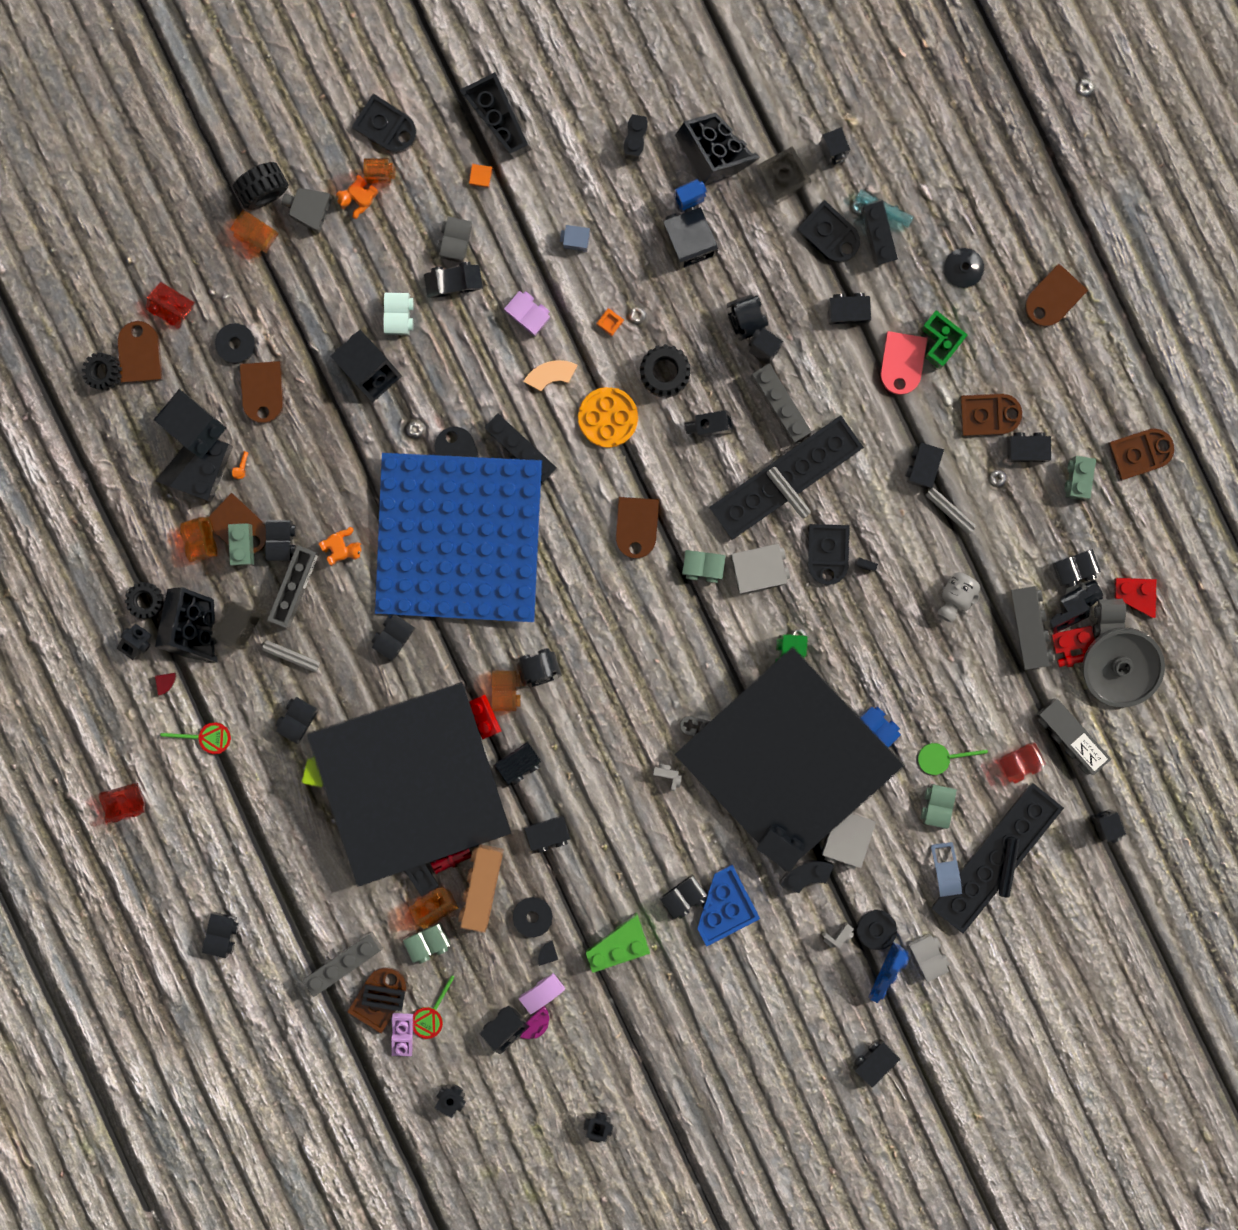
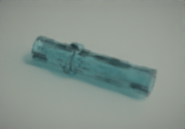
M861 189L855 201L864 204L879 198ZM883 201L887 217H889L888 220H895L909 228L914 216L898 209L899 206L897 205L894 207Z

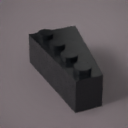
M496 72L460 89V92L514 158L532 150L500 77Z

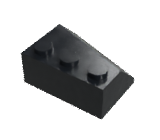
M716 112L683 122L675 134L676 139L704 185L734 176L760 158L756 152L752 153L746 147L747 143L743 139L739 140L732 133L733 129Z
M217 440L202 459L183 446L155 481L212 502L233 446Z
M183 587L167 589L155 647L186 658L217 663L218 658L215 655L214 644H217L213 632V625L215 624L214 599Z

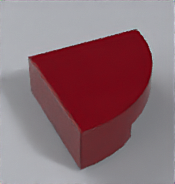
M176 673L155 676L158 696L166 694L173 687L176 681Z

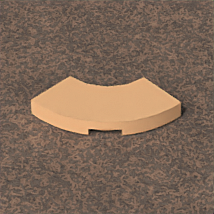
M563 360L546 362L533 369L525 378L524 383L541 392L547 385L553 382L562 381L569 384L578 365Z

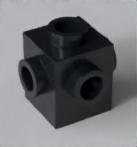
M134 624L130 629L126 628L123 631L117 649L134 660L140 653L144 654L151 645L149 641L152 635L144 628Z
M448 1084L446 1088L441 1087L436 1096L439 1100L434 1109L452 1119L455 1112H460L466 1103L463 1100L465 1097L463 1089L456 1084Z
M596 1111V1114L591 1113L590 1118L585 1119L583 1130H587L586 1138H589L590 1141L601 1143V1141L606 1142L607 1136L611 1137L614 1125L610 1124L611 1118L607 1117L608 1114ZM595 1123L602 1124V1127L596 1128Z

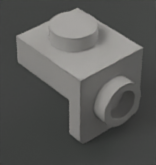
M659 763V767L654 766L653 775L673 779L671 791H675L676 787L680 788L682 776L678 775V770H672L671 765Z
M845 922L834 938L824 931L822 933L823 937H825L823 941L832 948L837 946L840 949L844 942L848 943L853 937L854 933L852 931L854 928Z

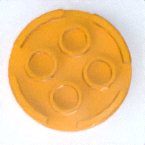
M611 387L596 389L589 393L580 405L578 412L579 427L583 435L591 443L605 448L617 447L628 441L634 434L638 424L637 407L632 398L620 389Z

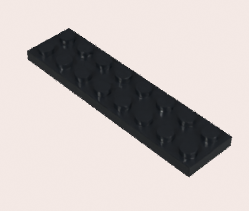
M840 415L709 508L731 540H733L788 502L767 475L771 468L776 467L794 491L799 494L864 447Z
M1031 782L960 870L962 894L939 897L931 909L964 934L1000 888L1008 838H1017L1020 841L1016 869L1064 807Z

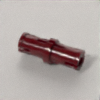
M469 849L431 862L435 874H438L450 867H457V864L472 858V854Z

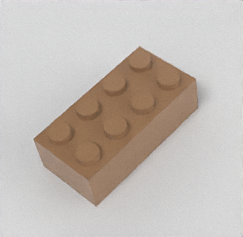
M480 844L478 848L473 850L471 862H475L474 868L469 870L467 877L470 887L466 888L463 896V902H466L465 908L462 907L458 922H462L461 928L484 933L487 930L504 849Z

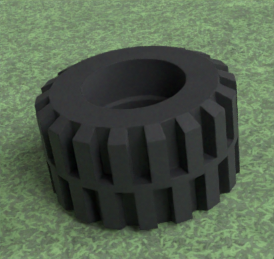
M268 162L255 166L243 173L234 182L232 187L244 209L252 210L263 207L278 199L288 189L289 184L276 162Z
M664 344V346L658 345L654 349H650L644 355L640 365L641 381L646 390L648 389L651 394H656L658 397H671V395L679 394L685 388L690 377L691 367L687 356L683 354L681 349L678 350L673 345L670 347L668 344ZM661 360H668L674 363L677 368V375L674 380L670 382L657 380L653 374L655 364Z

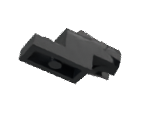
M1095 580L1066 589V595L1060 598V607L1064 614H1056L1050 620L1049 628L1053 635L1088 618L1090 615L1089 607L1098 602V600L1103 599L1102 590Z

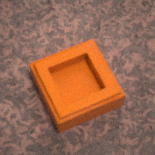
M472 164L469 185L489 188L492 167Z
M608 308L596 325L610 336H613L624 322V319Z

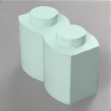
M409 293L384 294L385 335H409L410 330H413V318H410V310L414 309V299L410 298Z

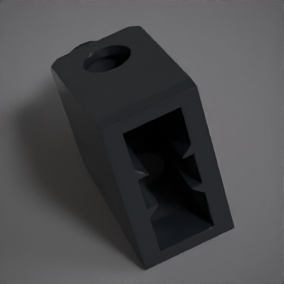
M727 410L695 415V421L685 422L686 434L697 433L699 437L733 433L731 413ZM709 422V427L704 429V424Z

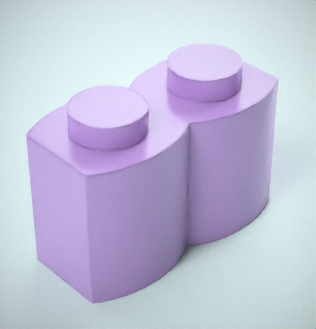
M519 291L504 308V311L533 336H536L550 320L548 315L550 311L542 304L537 306L533 302L534 298L528 292L522 293Z

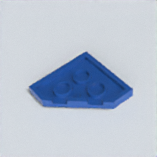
M733 864L714 873L697 926L706 947L760 919Z
M892 943L869 994V999L876 1003L884 999L887 989L891 984H894L901 967L905 968L908 962V952L897 943Z

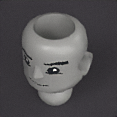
M957 572L953 574L946 586L943 587L942 599L946 603L939 608L938 616L950 623L955 621L958 610L967 611L972 604L975 605L978 602L980 584L964 573Z

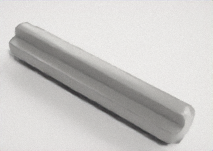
M776 467L771 468L767 472L769 478L800 517H807L811 513L809 508Z
M931 488L926 493V496L966 533L969 534L975 529L976 525L935 488Z
M265 641L263 644V651L313 672H316L320 666L318 661L273 642Z

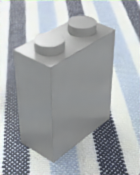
M779 544L731 554L739 594L787 584V579H790L788 567L784 568L783 560L786 559L783 547L780 548Z
M851 813L826 836L821 854L825 856L824 860L835 864L837 860L844 862V867L853 870L856 867L861 868L876 821Z

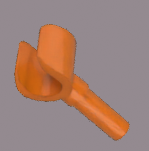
M246 451L243 452L240 466L233 467L232 469L234 479L245 477V463L248 456Z

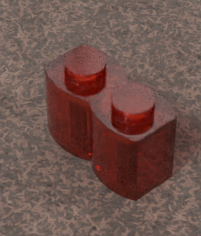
M1035 742L1029 743L997 759L1007 781H1013L1014 784L1024 780V775L1030 772L1034 775L1042 771V766L1046 765Z

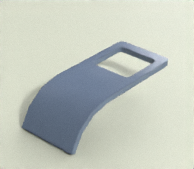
M953 843L931 845L939 885V896L962 894L960 874ZM950 847L953 861L938 863L935 849Z

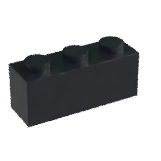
M878 199L859 205L874 264L880 265L897 260L898 257L883 200Z
M765 327L761 331L757 329L751 337L749 353L767 365L771 363L779 352L784 341Z

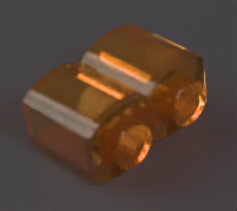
M364 158V178L367 183L392 184V179H396V169L393 163H390L389 158Z
M244 209L230 228L234 232V238L242 243L244 240L249 242V248L258 254L261 251L266 254L279 235L273 228Z
M199 517L180 524V534L185 542V555L189 562H200L217 556V545L213 538V528L208 517Z
M492 670L493 711H517V707H521V695H517V687H521L520 675H517V670Z

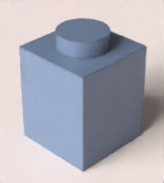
M566 225L565 230H561L560 236L563 248L587 252L590 228Z

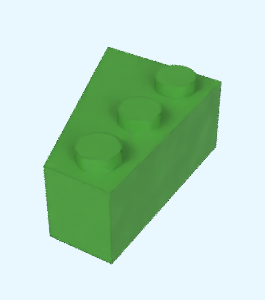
M635 913L614 931L586 950L592 973L650 954L638 913Z

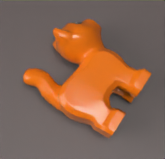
M360 175L356 176V181L347 190H339L336 193L337 203L342 207V210L349 206L352 200L359 205L352 214L354 219H358L359 215L372 204L373 198L379 192L372 185L369 186L368 190L363 189L367 183Z
M352 527L336 532L327 540L318 543L325 553L331 549L332 554L326 557L330 566L346 558L354 560L360 558L362 551L361 543L354 542L346 547L343 537L353 533Z

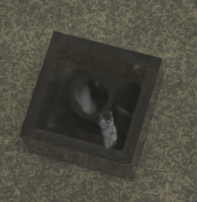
M793 146L758 164L756 167V172L774 206L809 188L812 182Z

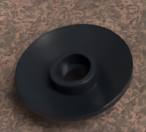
M959 248L951 252L944 264V273L948 281L954 286L969 288L981 280L984 273V262L976 251L969 248ZM963 263L968 264V270L962 268Z

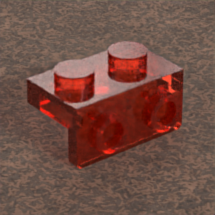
M160 282L147 297L146 309L151 314L165 320L169 325L180 329L183 319L194 308L195 302Z
M138 783L99 793L98 797L105 812L104 820L106 823L118 822L130 816L137 817L145 812L146 801Z

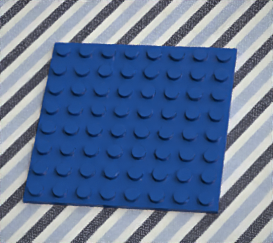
M382 453L375 614L535 622L542 460Z

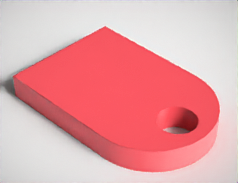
M887 332L880 377L883 386L889 392L904 395L912 392L918 386L922 375L927 337ZM896 379L904 381L905 387L902 390L894 387Z

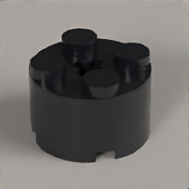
M750 294L727 303V308L731 307V313H728L730 324L735 335L740 334L741 337L738 338L740 341L752 337L757 329L761 331L763 327L768 326L767 317L765 314L762 315L760 310L761 301L758 296Z
M549 648L538 651V655L532 657L530 654L518 658L519 662L516 666L523 688H528L527 684L530 683L532 687L551 682L554 680V675H558V678L562 676L555 652H550Z

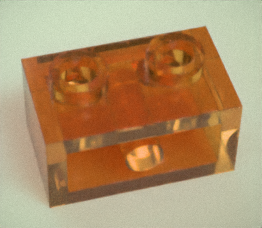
M441 887L432 891L425 898L417 900L408 909L416 925L425 929L459 907L451 892Z

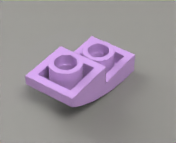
M552 973L539 981L535 987L520 995L519 1000L527 1011L532 1014L561 994L565 987L555 974Z
M393 1013L392 1056H412L413 1014Z

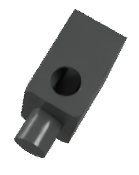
M298 188L295 196L285 193L281 205L291 208L289 215L292 219L320 233L333 198L329 193Z

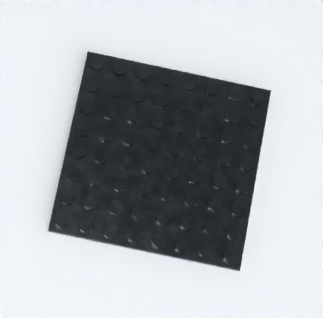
M793 646L674 754L757 843L760 842L771 825L775 828L778 826L786 832L788 837L791 839L796 838L803 843L805 850L801 858L905 766Z
M463 682L307 734L357 887L512 834Z

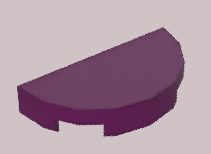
M545 1006L540 1008L526 1021L530 1027L520 1038L536 1039L544 1034L550 1020L549 1012Z

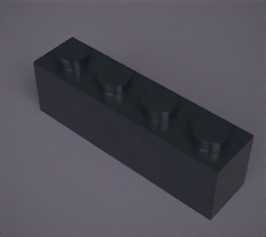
M499 413L484 427L516 459L542 460L541 482L543 484L558 470L552 462Z

